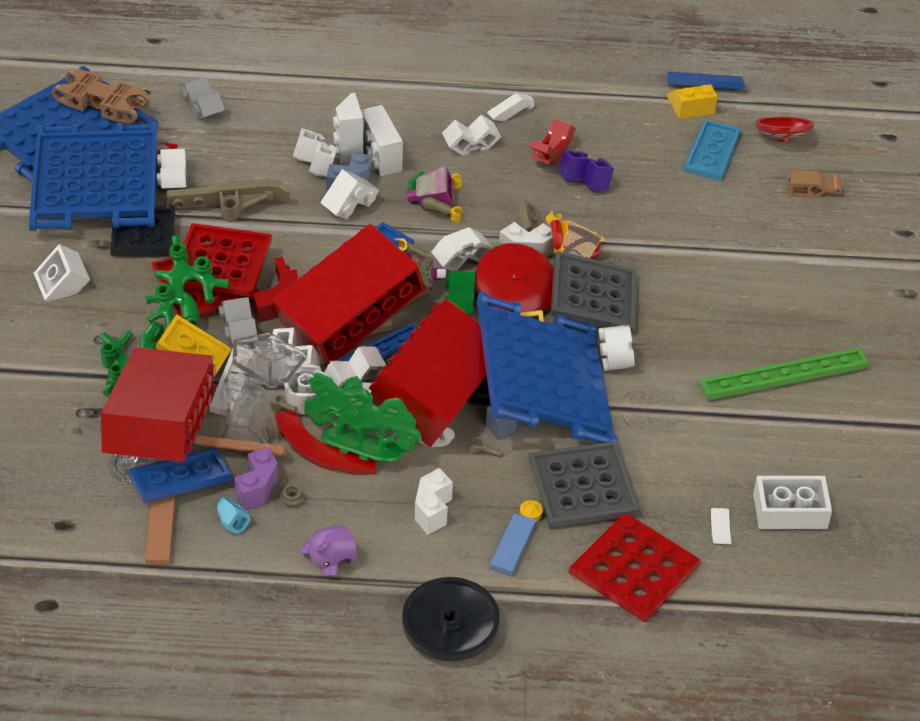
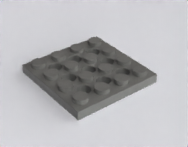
M556 251L554 256L551 315L560 314L570 320L604 328L629 325L631 334H633L635 329L636 269Z
M616 441L529 453V463L549 528L617 519L625 514L631 516L639 515L640 509ZM595 462H602L605 465L598 466ZM573 465H580V466L583 467V468H582V469H575V468L572 467V466H573ZM552 468H558V469L561 470V471H560V472H553V471H551L550 469H552ZM601 479H607V480H609V481H611V482H609V483H603V482H601L600 480H601ZM579 482H585V483H587V484H589V485H588V486H581V485H579L578 483H579ZM563 485L566 489H558L556 486ZM613 496L616 500H608L606 497ZM591 499L594 503L588 504L583 500ZM569 502L572 506L565 507L561 503Z

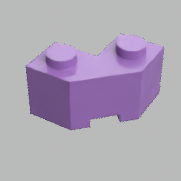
M269 447L249 453V472L234 477L235 494L240 505L245 510L266 504L269 493L278 482L277 461Z

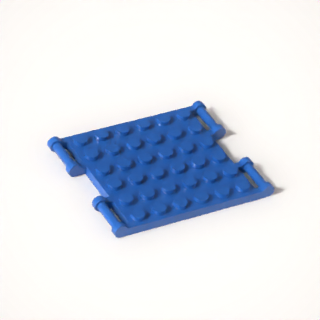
M85 66L79 67V70H85L90 72V70ZM66 78L0 112V150L5 148L21 161L16 164L15 171L19 175H24L31 182H33V172L31 170L34 171L38 125H44V127H70L72 124H78L79 132L117 131V123L119 122L103 118L100 109L87 106L84 111L68 107L54 98L52 89L56 85L70 84ZM134 108L138 118L145 124L157 122L158 125V121L154 117H149L140 109ZM135 120L132 124L124 125H141V123Z
M157 122L141 125L117 123V131L79 132L78 124H72L70 127H44V125H38L29 230L37 231V229L55 228L72 230V218L112 217L113 229H119L120 226L155 227ZM132 216H148V217H142V218H120V217H132ZM37 219H40V220H43V219H64V220L37 221Z
M480 292L477 297V307L492 416L497 419L503 417L522 422L532 428L538 425L539 420L570 427L572 438L577 440L586 439L597 443L617 442V436L613 432L595 336L596 325L570 320L560 314L555 315L553 324L521 316V303L513 301L511 303Z

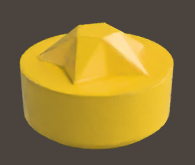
M527 500L520 505L519 515L535 519L538 522L542 518V505L537 501Z

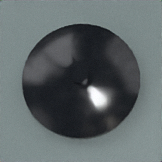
M441 577L421 584L408 596L403 607L402 626L406 638L420 653L441 661H462L481 654L493 643L498 633L500 615L493 596L481 585L464 578Z

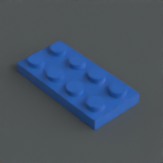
M216 448L188 454L184 462L164 460L128 469L129 478L143 503L231 481V472Z

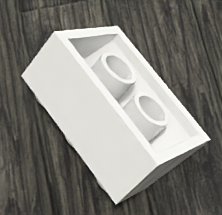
M351 93L336 107V116L333 117V126L336 129V132H333V139L336 144L335 148H337L335 159L339 160L340 165L345 166L350 165L353 153L363 154V115L355 93Z

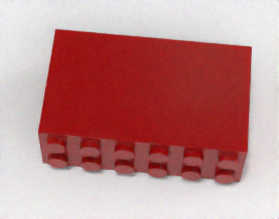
M370 223L350 240L344 242L333 253L327 255L324 260L312 267L307 273L296 279L285 290L279 292L272 299L281 324L285 328H295L303 340L302 344L304 346L313 345L321 357L320 361L327 367L331 361H337L424 293L426 289L419 266Z
M447 298L441 304L436 303L429 312L431 317L429 315L424 317L419 324L422 328H415L409 336L411 341L405 340L398 350L401 353H395L389 360L388 364L391 366H384L377 375L380 380L376 378L368 388L371 390L370 394L373 397L372 403L377 407L382 405L387 399L400 398L407 411L416 420L415 428L420 432L421 441L430 448L487 375L480 324Z
M134 347L101 411L102 453L184 462L187 453H191L192 441H196L197 430H201L202 419L206 418L207 408H210L211 397H214L216 392V384H213V378L216 374V364H213V356Z

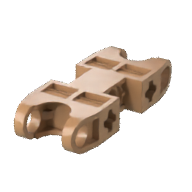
M71 69L66 74V80L70 84H58L52 89L54 98L68 107L84 111L87 106L100 109L103 118L124 124H132L137 119L138 115L134 108H146L151 103L148 93L136 86L120 81L115 87L102 83L101 75L79 69ZM138 96L143 97L145 101L139 99Z

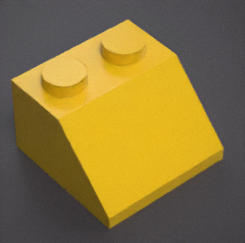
M711 84L678 89L667 93V98L679 120L715 114L718 96Z

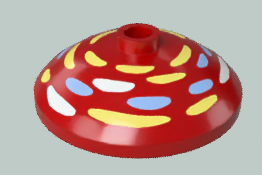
M766 117L757 119L755 126L767 136L778 138L779 142H789L790 139L800 137L809 132L814 127V122L798 117Z

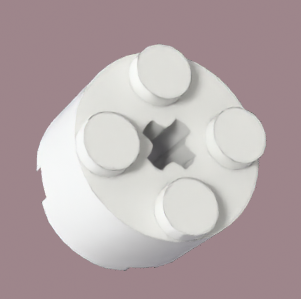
M629 325L598 328L600 341H603L600 344L601 356L606 357L602 359L604 371L634 367V351L632 349V336Z
M298 365L295 370L291 372L289 370L284 377L285 402L297 407V413L305 414V400L316 397V394L312 391L309 379L317 372L324 374L321 368L316 365Z

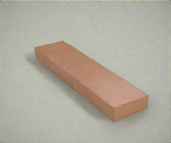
M197 435L194 442L198 447L252 453L269 447L275 457L285 458L287 455V448L285 446L199 435Z
M176 495L151 501L146 565H170Z

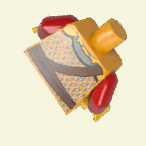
M551 211L546 216V221L551 226L554 253L560 251L589 259H595L599 256L601 242L604 240L603 236L570 220L561 221L560 223L559 220L562 218L560 213H557L554 217L553 211Z

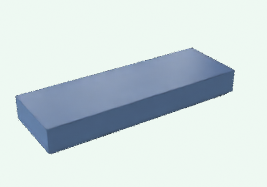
M513 514L490 563L491 570L510 576L513 575L535 527V519Z

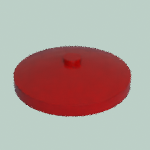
M518 243L501 244L491 248L482 256L475 272V286L478 294L484 292L490 297L511 303L513 301L521 303L520 313L542 310L544 313L549 309L552 302L554 268L549 260L534 248Z

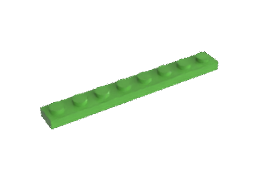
M859 347L700 379L699 386L706 400L709 401L866 369L869 362Z

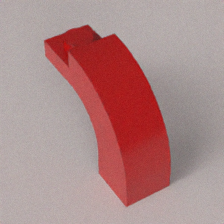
M553 119L551 127L542 142L531 140L529 147L534 150L531 158L548 165H554L562 157L563 150H567L576 128L568 123Z
M283 257L275 258V274L278 284L271 289L253 293V308L258 322L278 317L272 299L298 279L297 270H291L289 264H285Z

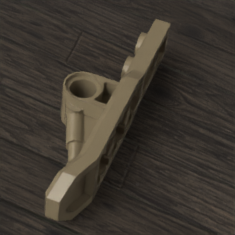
M257 179L217 183L201 188L167 191L168 206L175 207V209L221 206L222 218L225 221L233 222L238 220L244 209L258 203H284L290 200V189L280 180Z

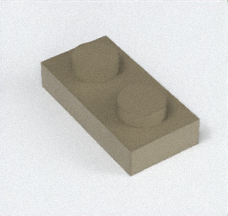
M525 199L520 201L518 205L520 209L519 215L523 223L522 228L530 232L541 225L538 209Z

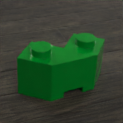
M450 271V275L445 277V287H449L448 296H444V300L447 298L466 314H473L475 272Z

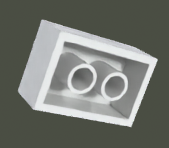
M380 105L362 109L363 146L365 154L372 155L373 169H376L380 176L401 172L403 141L384 107Z
M825 476L756 477L753 496L759 529H828L832 509Z

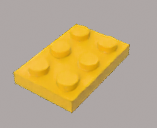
M177 314L155 346L158 350L212 355L213 364H216V374L232 349Z

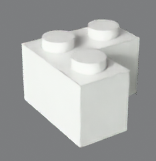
M342 169L320 203L336 216L348 219L357 203L369 207L376 199V195L380 190L366 179Z

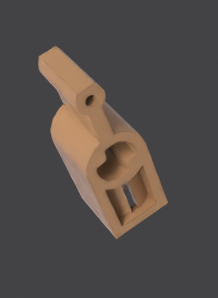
M789 171L787 182L789 197H819L824 192L842 193L841 180L838 175L830 177L823 176L819 171Z

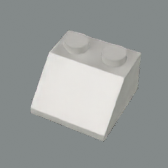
M60 244L34 272L44 300L48 302L78 294L90 280L79 253Z

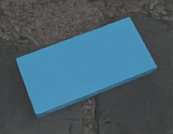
M704 120L686 160L683 172L721 181L740 137L741 129Z

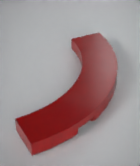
M297 411L274 412L276 425L281 436L285 438L298 455L307 461L331 471L336 469L347 471V474H376L374 459L370 458L366 461L360 459L357 453L350 452L345 454L340 452V449L322 443L305 429L298 417Z

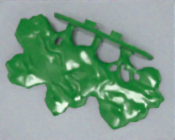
M319 372L313 374V377L309 379L312 391L316 394V397L305 400L304 413L310 416L311 421L316 426H322L326 423L334 425V427L324 430L321 436L325 443L340 448V452L345 454L350 452L357 453L360 459L366 461L370 458L384 462L400 459L404 452L409 453L412 451L414 442L422 440L419 430L415 428L416 420L407 411L400 398L387 399L382 405L376 407L372 403V395L362 387L363 384L358 376L345 379L344 387L341 389L334 383L331 377ZM333 416L337 417V423L334 421ZM365 429L372 430L378 437L363 433ZM377 429L382 431L381 435H379ZM387 430H392V436L390 438L386 436L385 439L384 433ZM395 436H399L398 441L394 440Z

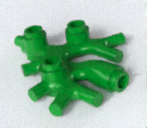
M175 235L172 237L173 245L169 249L172 262L174 263L172 270H156L155 278L164 279L169 282V285L160 284L155 289V294L145 296L147 304H160V307L146 316L149 323H153L163 317L168 328L174 319L172 306L178 304L181 308L182 318L196 326L200 320L198 306L192 296L184 291V284L189 280L199 281L203 286L206 303H213V288L228 289L229 280L218 279L212 276L213 269L207 257H198L194 261V266H190L187 263L189 257L186 247L181 243L180 236Z
M153 322L148 325L141 335L140 348L158 350L155 346L164 334L162 324ZM126 330L119 339H113L106 332L100 335V339L105 343L100 349L102 365L105 368H109V379L103 390V394L107 397L110 396L130 357L122 351L133 336L130 330Z

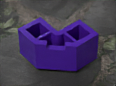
M563 150L558 172L565 181H583L590 190L595 192L609 190L614 168L606 160L599 158L596 161L587 158L588 154L582 151Z

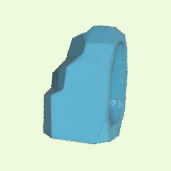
M225 496L217 503L221 523L226 529L235 534H239L246 529L251 521L248 511Z

